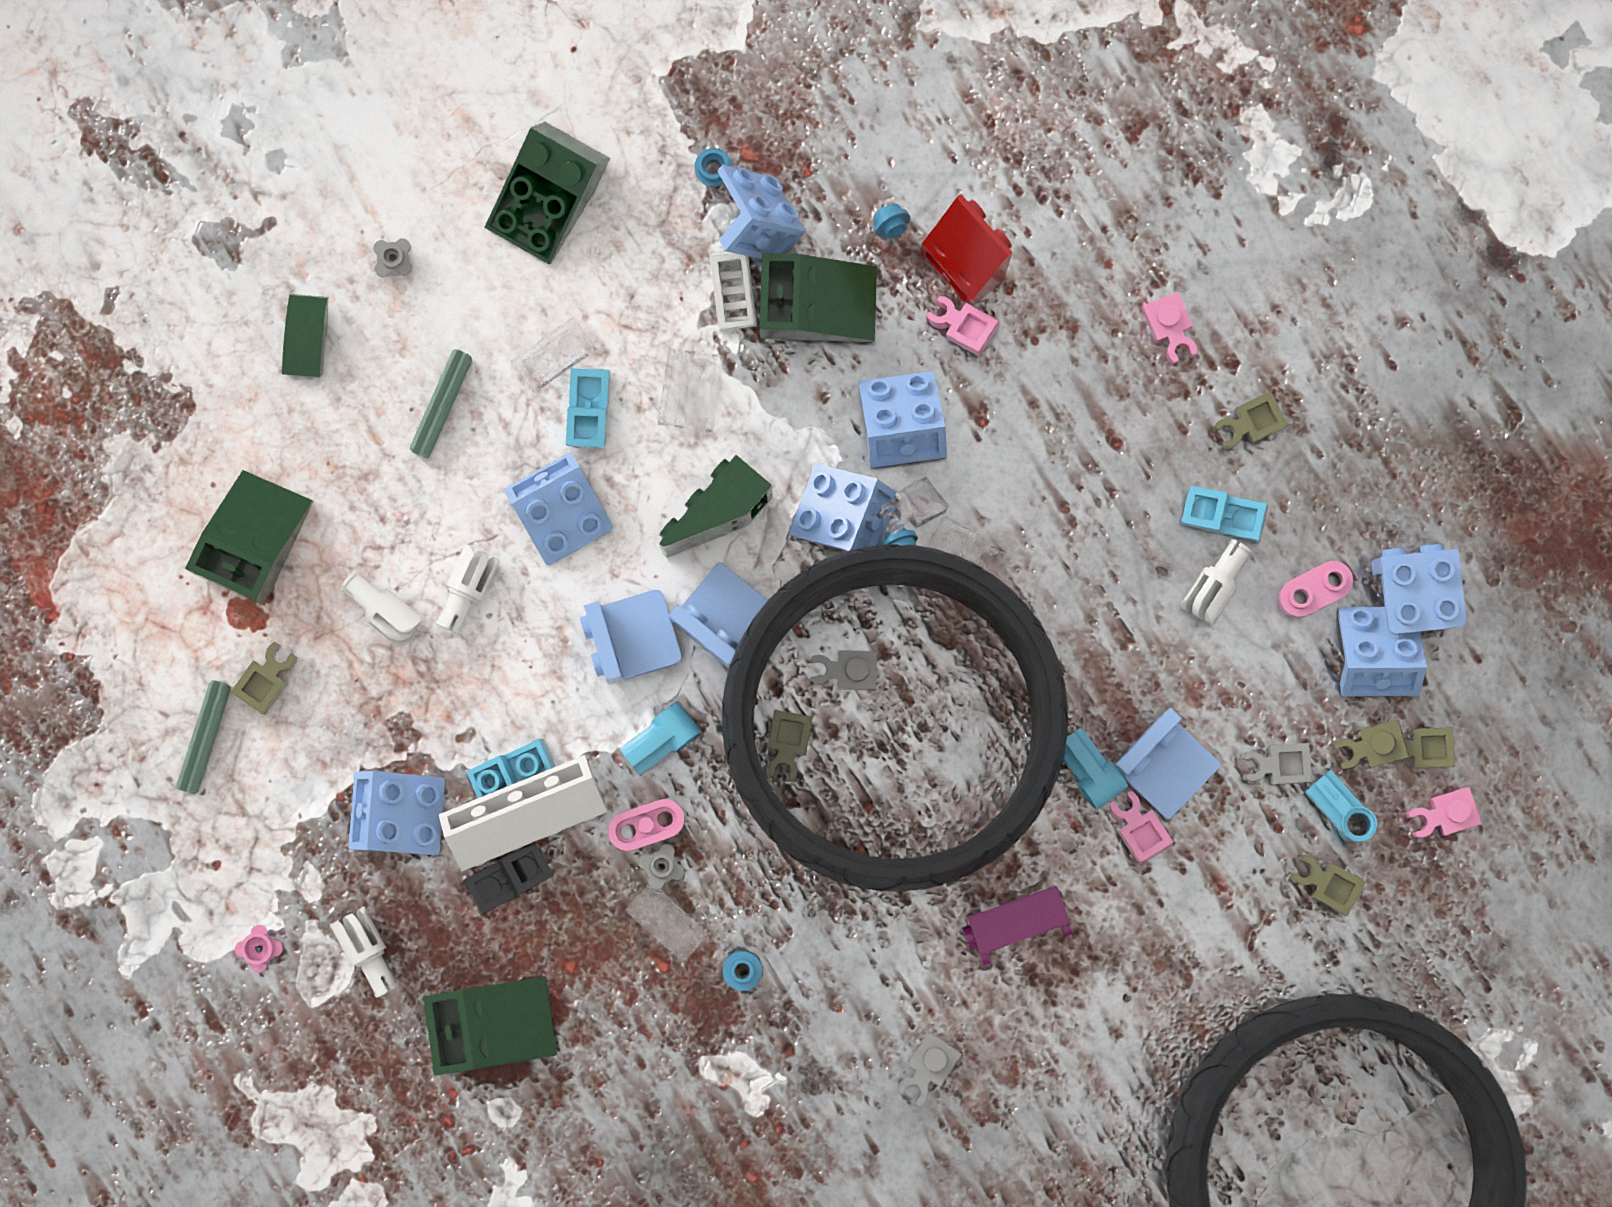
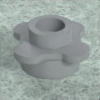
M404 238L398 239L397 242L377 241L373 246V251L377 254V264L374 267L376 274L380 277H387L388 275L406 276L410 274L413 268L408 252L411 250L410 242ZM396 255V260L390 261L389 257Z
M661 845L659 851L651 855L643 854L639 858V867L645 870L649 879L648 885L651 889L660 890L664 884L672 880L678 881L684 875V868L677 863L674 857L675 850L671 845ZM659 864L665 865V869L663 871H660L658 869Z

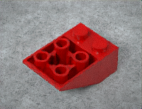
M960 194L922 242L920 253L964 303L974 306L1005 280L1013 252L1010 250L1012 244L1008 237L998 228L993 231L984 220L986 214L980 205L973 199L967 201Z

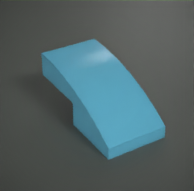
M571 368L566 446L605 448L610 370Z
M1189 486L1181 523L1215 534L1260 543L1268 505L1263 502L1231 497L1226 492Z

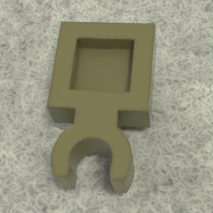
M1270 391L1236 407L1234 411L1238 417L1237 420L1224 418L1218 421L1213 428L1215 432L1222 428H1229L1233 432V438L1222 445L1224 449H1231L1240 442L1244 435H1247L1250 443L1253 444L1285 429L1288 424Z
M273 642L267 648L265 664L262 666L253 660L231 691V693L263 715H266L288 684L279 678L280 674L292 669L298 659L297 656L291 653L285 662L278 663L276 653L280 650L281 645Z
M774 710L767 749L778 751V755L769 764V777L774 778L778 765L786 764L791 769L789 781H795L798 775V767L794 761V755L806 756L813 720L812 716Z
M1398 719L1360 729L1362 737L1360 742L1342 739L1335 743L1336 749L1350 747L1354 752L1353 758L1350 761L1340 763L1343 769L1356 768L1362 759L1368 758L1370 768L1410 758Z
M1453 727L1413 729L1414 740L1405 739L1410 758H1415V769L1455 767ZM1406 759L1389 764L1398 765L1406 761Z
M1301 855L1299 860L1309 866L1310 873L1305 878L1296 873H1291L1290 879L1298 885L1311 884L1315 886L1310 896L1311 898L1343 916H1348L1366 881L1332 862L1328 863L1325 871L1320 869V865L1315 858Z

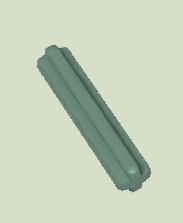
M457 349L451 352L410 445L412 453L423 458L430 457L472 362V357L468 353Z
M211 680L208 684L176 784L177 789L191 794H196L199 791L231 691V686L226 683Z

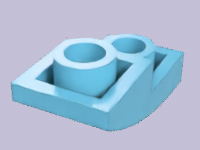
M538 739L506 755L497 756L466 772L477 798H480L556 766L544 739Z

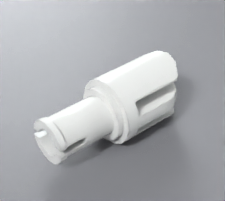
M1231 539L1216 565L1203 569L1181 603L1180 608L1188 613L1192 612L1194 616L1201 620L1205 619L1207 623L1214 626L1237 590L1234 579L1247 558L1252 554V551L1242 543L1238 546V541Z
M465 544L446 586L449 587L448 591L451 594L439 620L436 622L437 625L459 634L471 604L482 601L500 563L499 559L491 557L488 560L487 553L481 550L474 554V547Z
M353 571L344 580L340 590L348 594L365 609L364 619L393 644L400 647L408 645L420 622V616L390 590L379 592L359 575V572Z
M362 907L357 910L358 919L351 913L343 917L345 929L339 921L331 923L330 926L351 966L356 965L357 968L361 966L377 998L398 987V984L395 982L382 957V954H384L383 949L386 946L366 908Z

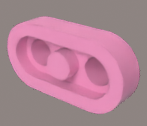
M1326 562L1287 582L1278 594L1279 607L1283 613L1291 618L1306 617L1346 596L1352 589L1353 575L1350 569L1341 562ZM1333 573L1339 576L1340 584L1338 587L1329 584V574ZM1295 591H1302L1306 595V602L1304 604L1295 602L1293 597Z
M669 799L657 800L617 814L608 826V836L616 848L622 851H634L678 835L683 829L685 815L682 808L676 802ZM663 812H669L673 817L671 825L667 827L661 826L658 822V817ZM630 824L635 827L636 833L632 839H624L622 837L621 830L625 825Z

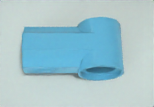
M679 701L663 710L651 721L652 725L620 748L621 752L640 776L671 752L676 753L702 733L701 729Z
M1082 727L1067 737L1063 762L1076 777L1078 788L1095 810H1098L1128 788V784L1119 770L1109 759H1104Z
M1332 770L1328 771L1305 791L1306 795L1336 827L1340 837L1347 843L1361 844L1372 838L1375 834L1377 818L1374 813L1358 801ZM1351 815H1358L1365 820L1367 829L1363 836L1354 835L1349 831L1347 822Z

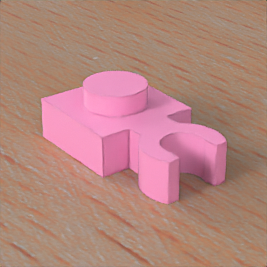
M1179 292L1142 306L1141 310L1155 343L1166 340L1168 343L1166 357L1171 365H1175L1179 361L1175 353V348L1177 347L1186 348L1190 358L1195 357L1197 354L1196 344L1191 338L1184 335V332L1191 330L1193 325Z
M939 296L937 299L938 304L946 309L947 312L941 317L929 312L927 315L928 322L938 329L948 327L949 330L946 333L947 340L980 357L999 328V320L968 303H965L962 310L958 311L949 298Z
M1470 787L1430 798L1429 801L1432 807L1430 811L1425 808H1415L1406 813L1407 818L1420 816L1425 823L1422 830L1412 833L1414 838L1430 835L1435 826L1439 827L1441 836H1445L1482 824Z
M1130 791L1126 796L1132 805L1130 810H1120L1114 801L1110 803L1109 808L1111 815L1116 820L1126 824V826L1119 830L1118 834L1140 866L1172 847L1174 842L1153 810L1144 815L1141 814L1139 811L1140 800L1134 792Z

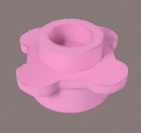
M262 925L254 926L251 929V934L235 946L237 956L243 957L245 961L251 964L252 971L257 973L264 972L267 969V963L274 956H280L283 951L282 943L274 941L267 934V928ZM257 945H261L263 948L260 953L256 952L255 948Z

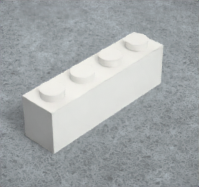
M585 755L441 813L439 818L444 838L462 872L471 867L480 866L508 852L517 851L523 846L542 838L556 835L560 831L581 822L590 821L596 816L606 813L607 809L600 788Z

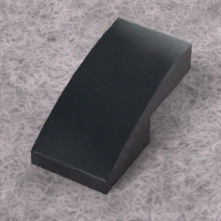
M533 842L500 859L499 862L464 879L463 883L480 916L548 880L553 877V874L536 842Z

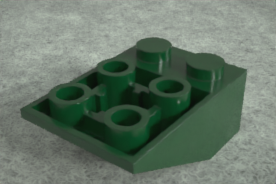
M547 122L530 127L484 228L550 265L594 194L610 158Z
M762 253L760 339L875 342L877 266L803 254Z
M737 455L730 462L727 459L722 460L711 473L710 477L713 480L707 489L703 491L701 488H698L687 500L685 506L688 509L680 520L672 518L661 530L659 536L662 539L659 545L662 554L668 558L747 527L773 498L772 484Z
M242 470L201 533L185 570L265 606L312 506L313 500Z
M546 977L423 996L434 1076L557 1055Z

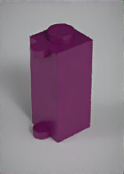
M1057 886L966 917L968 926L962 927L969 950L977 949L983 966L991 964L988 952L1061 927L1065 937L1073 935Z

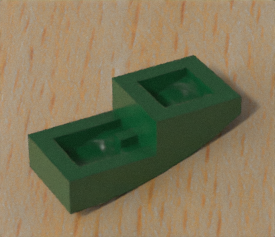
M300 294L289 295L284 330L282 374L321 377L323 375L324 337L327 335L329 297Z

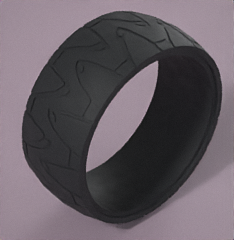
M885 544L866 546L839 553L803 570L785 583L756 614L737 646L727 674L722 700L723 744L731 776L749 813L768 837L794 860L822 876L862 889L892 892L923 890L954 882L982 869L1008 851L1037 819L1051 795L1061 769L1068 732V702L1060 662L1044 628L1027 604L1018 598V595L995 575L985 571L973 562L948 552L915 545ZM906 585L938 592L957 600L987 621L1001 636L1015 657L1026 683L1031 706L1032 735L1027 762L1018 786L1008 803L988 826L973 838L943 852L905 859L880 858L849 851L830 843L802 824L784 806L767 780L757 756L754 738L756 694L764 669L777 645L802 617L817 606L849 591L865 587Z
M1325 994L1303 997L1279 1004L1256 1014L1235 1027L1218 1041L1191 1074L1180 1095L1177 1108L1173 1113L1167 1138L1168 1150L1166 1152L1165 1167L1170 1207H1211L1208 1190L1210 1146L1221 1111L1241 1079L1269 1053L1292 1040L1321 1030L1361 1027L1390 1037L1406 1046L1421 1057L1449 1089L1464 1118L1470 1138L1473 1157V1183L1469 1207H1525L1526 1161L1524 1150L1521 1149L1523 1146L1521 1134L1512 1108L1494 1075L1487 1066L1484 1067L1482 1065L1483 1061L1475 1052L1442 1025L1416 1011H1410L1407 1007L1375 997L1371 998L1354 994Z

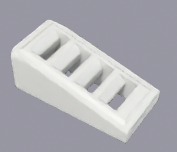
M727 251L711 253L709 257L719 331L756 327L757 321L749 256ZM741 262L742 269L720 272L719 265ZM743 277L744 285L722 287L721 280ZM745 293L746 300L726 303L723 301V295ZM747 308V316L725 318V311Z

